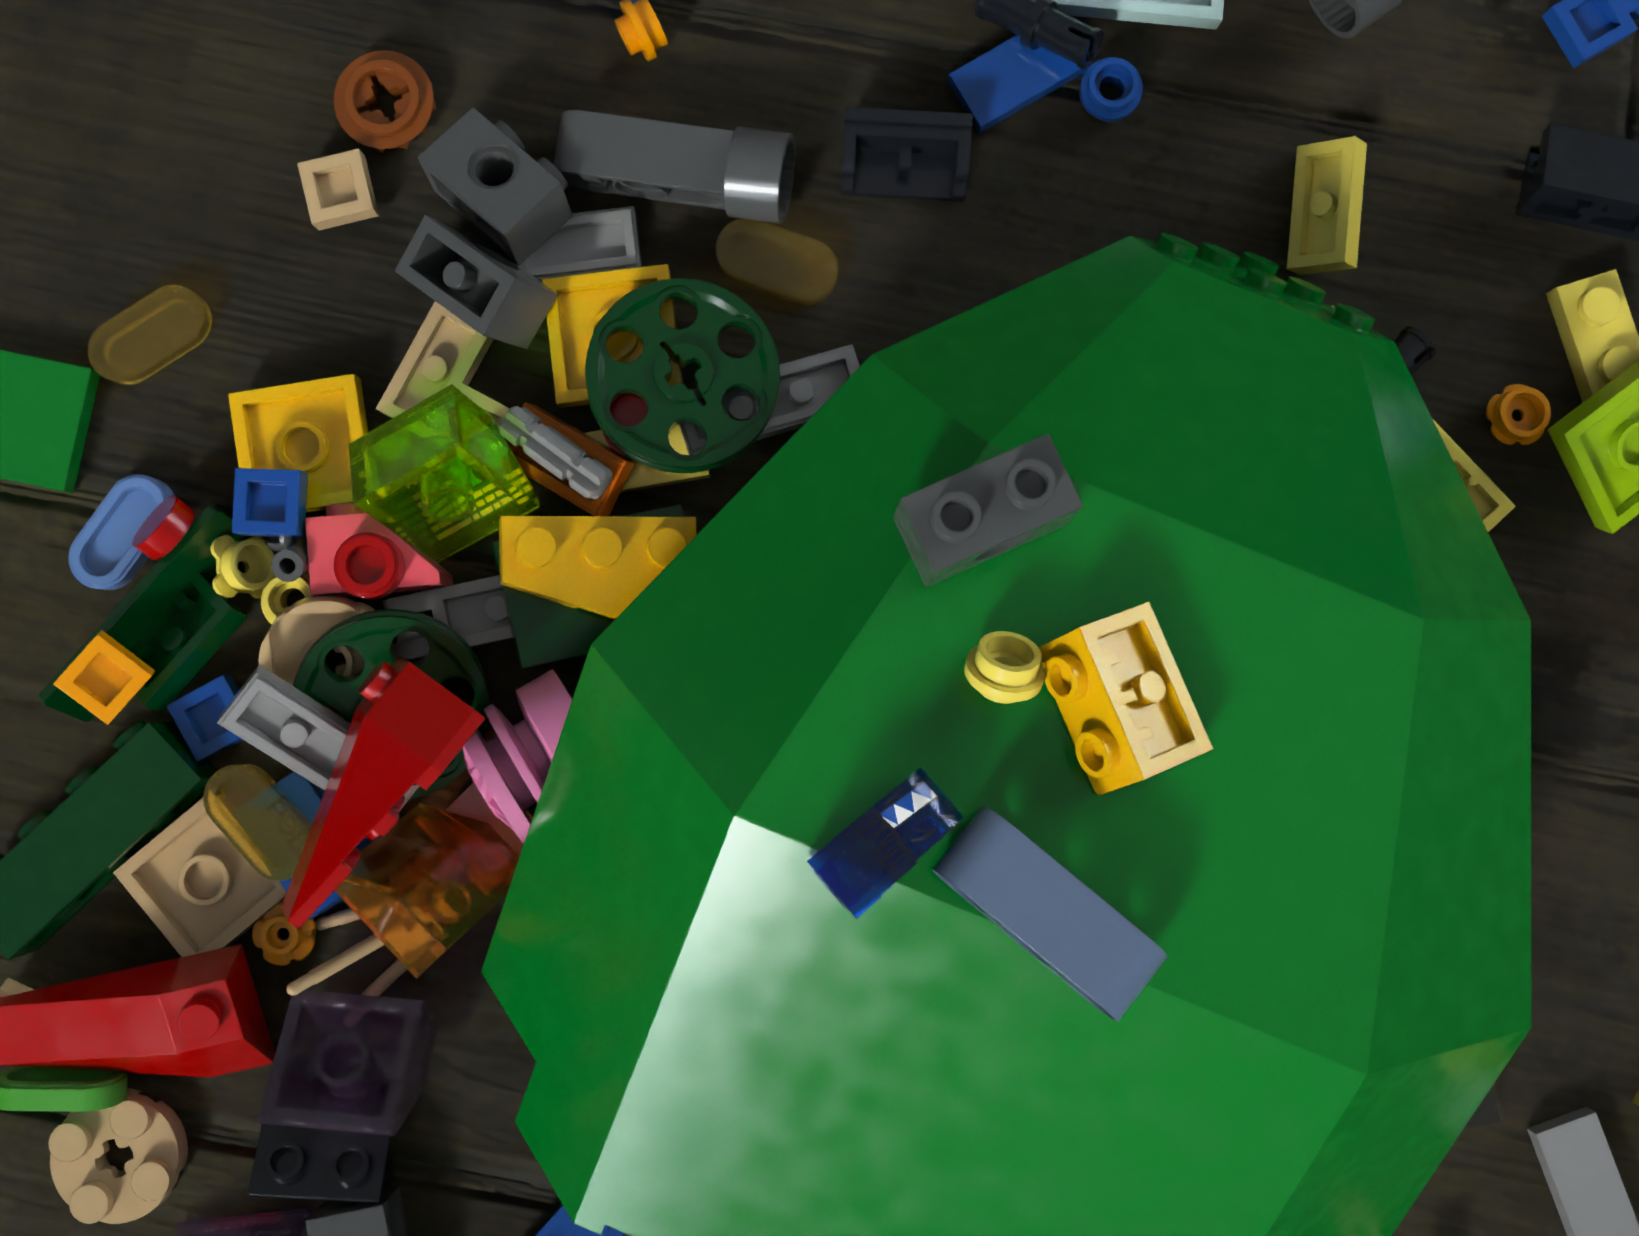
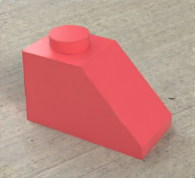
M343 503L326 506V516L305 518L310 594L313 596L338 595L357 597L345 591L338 583L334 573V558L338 548L347 538L363 532L376 533L390 539L402 552L405 562L404 575L398 587L390 594L427 591L454 585L453 576L388 520L370 512L366 513L365 504Z

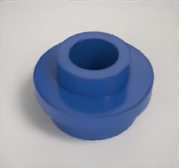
M1115 57L1103 58L1090 65L1085 71L1079 87L1080 100L1085 110L1093 117L1106 122L1119 121L1132 114L1137 108L1143 93V83L1137 69L1128 61ZM1103 84L1115 85L1120 91V98L1116 100L1104 98L1100 93L1099 87Z

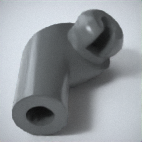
M306 524L305 538L270 536V539L265 540L266 545L272 551H280L275 554L271 562L272 572L278 579L291 582L309 572Z

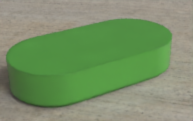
M17 1067L0 1074V1110L86 1112L110 1108L128 1098V1073Z

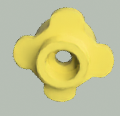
M229 535L217 537L212 542L210 551L216 559L217 572L212 582L215 592L226 599L234 597L237 593H249L253 598L260 599L263 588L275 577L271 568L274 553L266 545L265 540L255 536L243 541H234ZM240 561L244 565V573L240 572L238 569V563Z

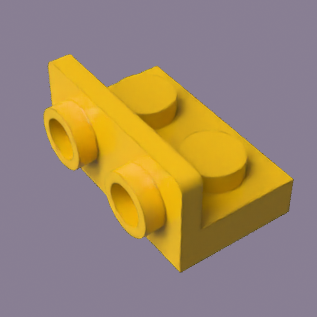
M1150 602L1081 626L1039 647L1042 654L1041 663L1045 671V684L1050 694L1056 700L1075 745L1078 762L1087 773L1096 794L1102 795L1145 780L1213 750Z

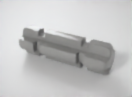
M513 406L506 412L505 418L500 422L498 429L502 437L516 447L518 445L522 446L525 454L559 479H567L569 486L582 496L598 499L605 493L613 478L611 469L595 458L591 460L585 450L552 426L543 425L542 419L530 410Z

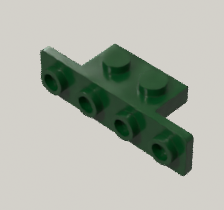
M215 505L208 506L192 523L182 540L154 565L40 692L39 697L47 707L84 722H88L95 717L94 714L53 685V683L94 637L103 630L155 670L151 678L135 695L144 706L162 713L167 708V705L175 699L247 618L231 598H223L213 589L212 582L217 572L216 559L210 551L212 542L217 537L229 535L234 541H243L255 536H242L232 533L233 516Z

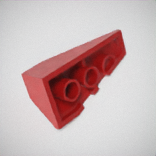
M400 656L391 665L385 661L378 664L362 683L358 691L365 698L355 710L281 906L287 921L298 929L353 871L361 855V851L356 846L365 837L370 841L379 835L384 837L399 821L400 814L398 812L405 800L403 795L412 785H419L426 791L444 772L485 720V717Z
M242 944L0 997V1065L215 1077L275 1063L277 1058Z

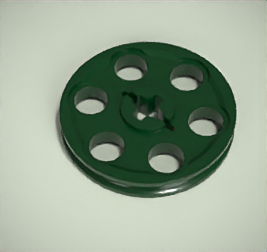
M674 278L655 281L643 285L619 299L606 312L595 328L589 343L585 363L587 397L595 420L603 433L628 457L640 464L664 472H703L734 460L744 453L763 432L773 412L779 392L780 366L778 354L772 336L762 319L745 301L734 293L702 280ZM675 298L684 299L695 308L697 318L688 328H671L661 319L660 309L663 304ZM730 327L742 328L751 335L754 341L753 351L742 358L727 356L718 345L719 334ZM618 332H631L640 338L644 349L638 359L629 363H622L610 357L606 350V344L609 338ZM670 358L674 363L678 362L683 369H688L692 366L697 369L693 380L696 389L695 393L692 389L688 390L683 383H677L673 386L668 383L672 374ZM733 389L748 390L757 399L759 410L749 420L738 421L732 419L723 409V397ZM634 394L646 403L648 413L640 424L624 426L612 417L610 413L612 402L620 395ZM697 397H698V399L700 400V402H702V403L704 404V406H702V405L699 403V401L697 400ZM688 422L701 428L706 438V443L701 451L693 455H682L672 448L669 443L668 434L677 424Z
M381 609L357 614L339 622L313 643L300 663L293 682L295 688L320 704L336 707L343 713L345 720L351 723L357 706L365 698L358 692L362 683L382 661L391 665L397 658L391 648L392 640L398 634L406 631L417 632L427 640L430 650L423 659L411 663L439 684L450 677H461L469 681L475 693L467 704L485 717L478 730L484 739L486 737L489 719L484 708L490 705L488 680L478 656L456 631L446 624L421 613L408 610ZM343 645L355 648L363 657L364 667L353 676L345 677L335 674L330 670L326 662V655L331 649ZM463 748L426 791L419 786L410 799L435 792L462 774L467 769L464 763Z

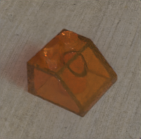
M419 803L399 819L384 837L380 835L361 850L360 858L353 871L334 891L417 979L507 895L520 856L489 823Z

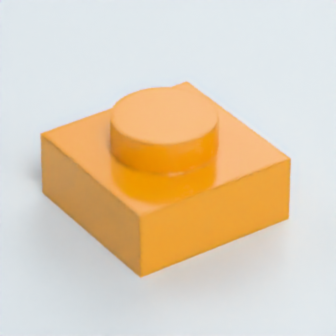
M101 630L53 685L108 725L151 678L155 670Z

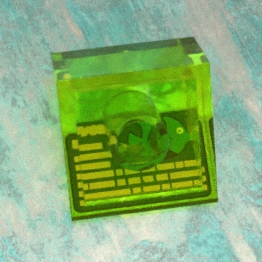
M453 384L348 444L353 504L437 563L499 530V519L501 516H525L540 507L536 492L506 440L501 436L494 419Z

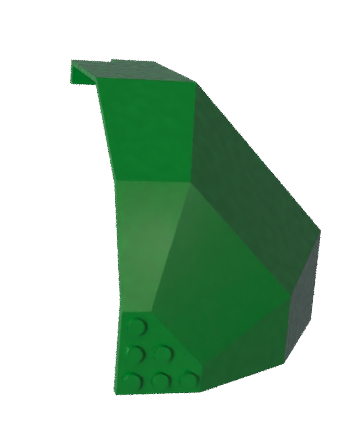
M1161 233L1157 242L1128 236L872 354L591 644L481 970L484 978L536 1061L515 1123L574 1224L600 1235L604 1226L607 1225L631 1236H1392L1531 1029V619L1396 343L1371 329L1376 320L1374 317L1346 304L1338 303L1336 308L1322 302L1326 291L1299 278L1289 277L1287 282L1275 276L1279 269L1276 263L1250 252L1244 251L1240 258L1227 249L1207 242H1203L1200 251H1197L1198 247L1168 233ZM1049 433L1083 504L1081 510L1066 526L925 588L893 519L900 499ZM1150 602L1213 750L1145 780L1098 795L1093 790L1087 773L1078 762L1073 740L1055 698L1047 689L1045 680L1041 691L1029 700L1010 704L993 702L985 698L966 679L964 673L966 658L969 651L979 644L980 639L991 632L1008 631L1017 633L1033 641L1039 648L1081 626ZM919 775L916 783L913 785L916 776ZM924 781L938 798L895 829L905 846L912 851L915 859L911 860L899 874L893 877L877 860L876 854H872L867 848L871 841L869 840L865 843L854 827L871 810L875 809L880 812ZM903 786L898 795L886 805L885 803ZM982 806L991 809L1022 832L1152 939L1168 955V958L1118 1022L1109 1018L1083 998L932 871L935 864ZM871 813L864 822L856 827L860 832L869 825L877 815ZM929 813H936V814H941V815H950V814H951V815H953L954 817H953V818H942V817H938V816H935V815H932V814H929ZM881 821L877 822L872 829L863 835L866 840L871 838L884 823ZM885 828L872 843L870 848L873 851L888 834L893 833L891 829ZM916 828L922 830L937 828L936 832L928 838L911 842L912 839H918L927 834L926 832L916 831ZM894 835L889 836L885 841L894 837ZM896 838L882 848L878 855L881 860L886 852L898 843ZM898 845L897 847H895L894 849H892V850L889 852L888 855H890L893 851H895L896 849H898L900 846ZM903 849L894 853L885 862L887 868L905 853ZM905 855L891 869L894 874L897 873L910 859V856Z

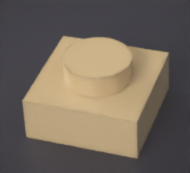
M359 148L297 163L311 224L319 231L379 216L366 157Z

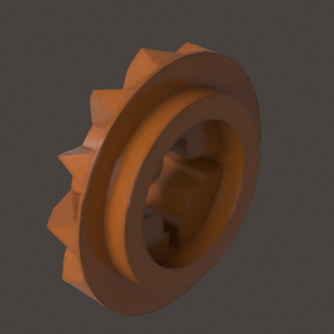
M381 50L369 52L352 61L340 75L334 91L335 114L341 127L357 144L373 148L380 153H383L385 149L396 147L408 149L410 141L419 134L427 133L432 111L437 110L432 89L433 84L423 68L410 57L395 51ZM377 82L382 85L384 90L387 89L392 97L402 96L401 99L394 103L396 111L394 116L396 120L393 122L388 117H385L380 110L371 112V108L379 104L377 97L379 91L375 84Z

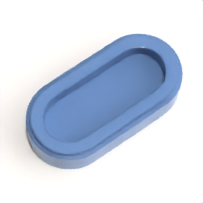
M136 474L122 478L111 488L74 539L69 550V566L71 572L80 583L94 589L116 590L132 581L149 558L132 546L134 536L152 511L165 499L174 495L168 485L158 479Z

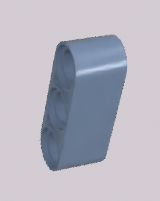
M985 806L979 809L932 868V871L956 893L1083 998L1116 1022L1121 1019L1168 958L1165 951L1012 824Z

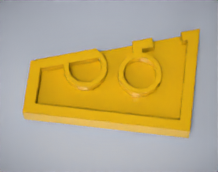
M501 516L499 519L500 585L568 607L581 608L616 619L697 535L696 517Z

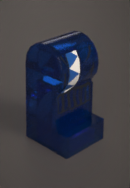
M920 767L804 862L853 918L857 919L880 899L886 890L917 864L916 860L962 820L964 815L925 770Z

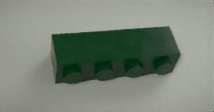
M142 721L126 730L114 742L113 748L117 752L100 768L92 766L75 777L65 789L69 797L53 812L45 810L28 821L17 834L22 841L6 856L0 854V952L7 960L38 951L116 878L113 872L190 809L224 777L209 760L196 762L174 722H148L146 724Z

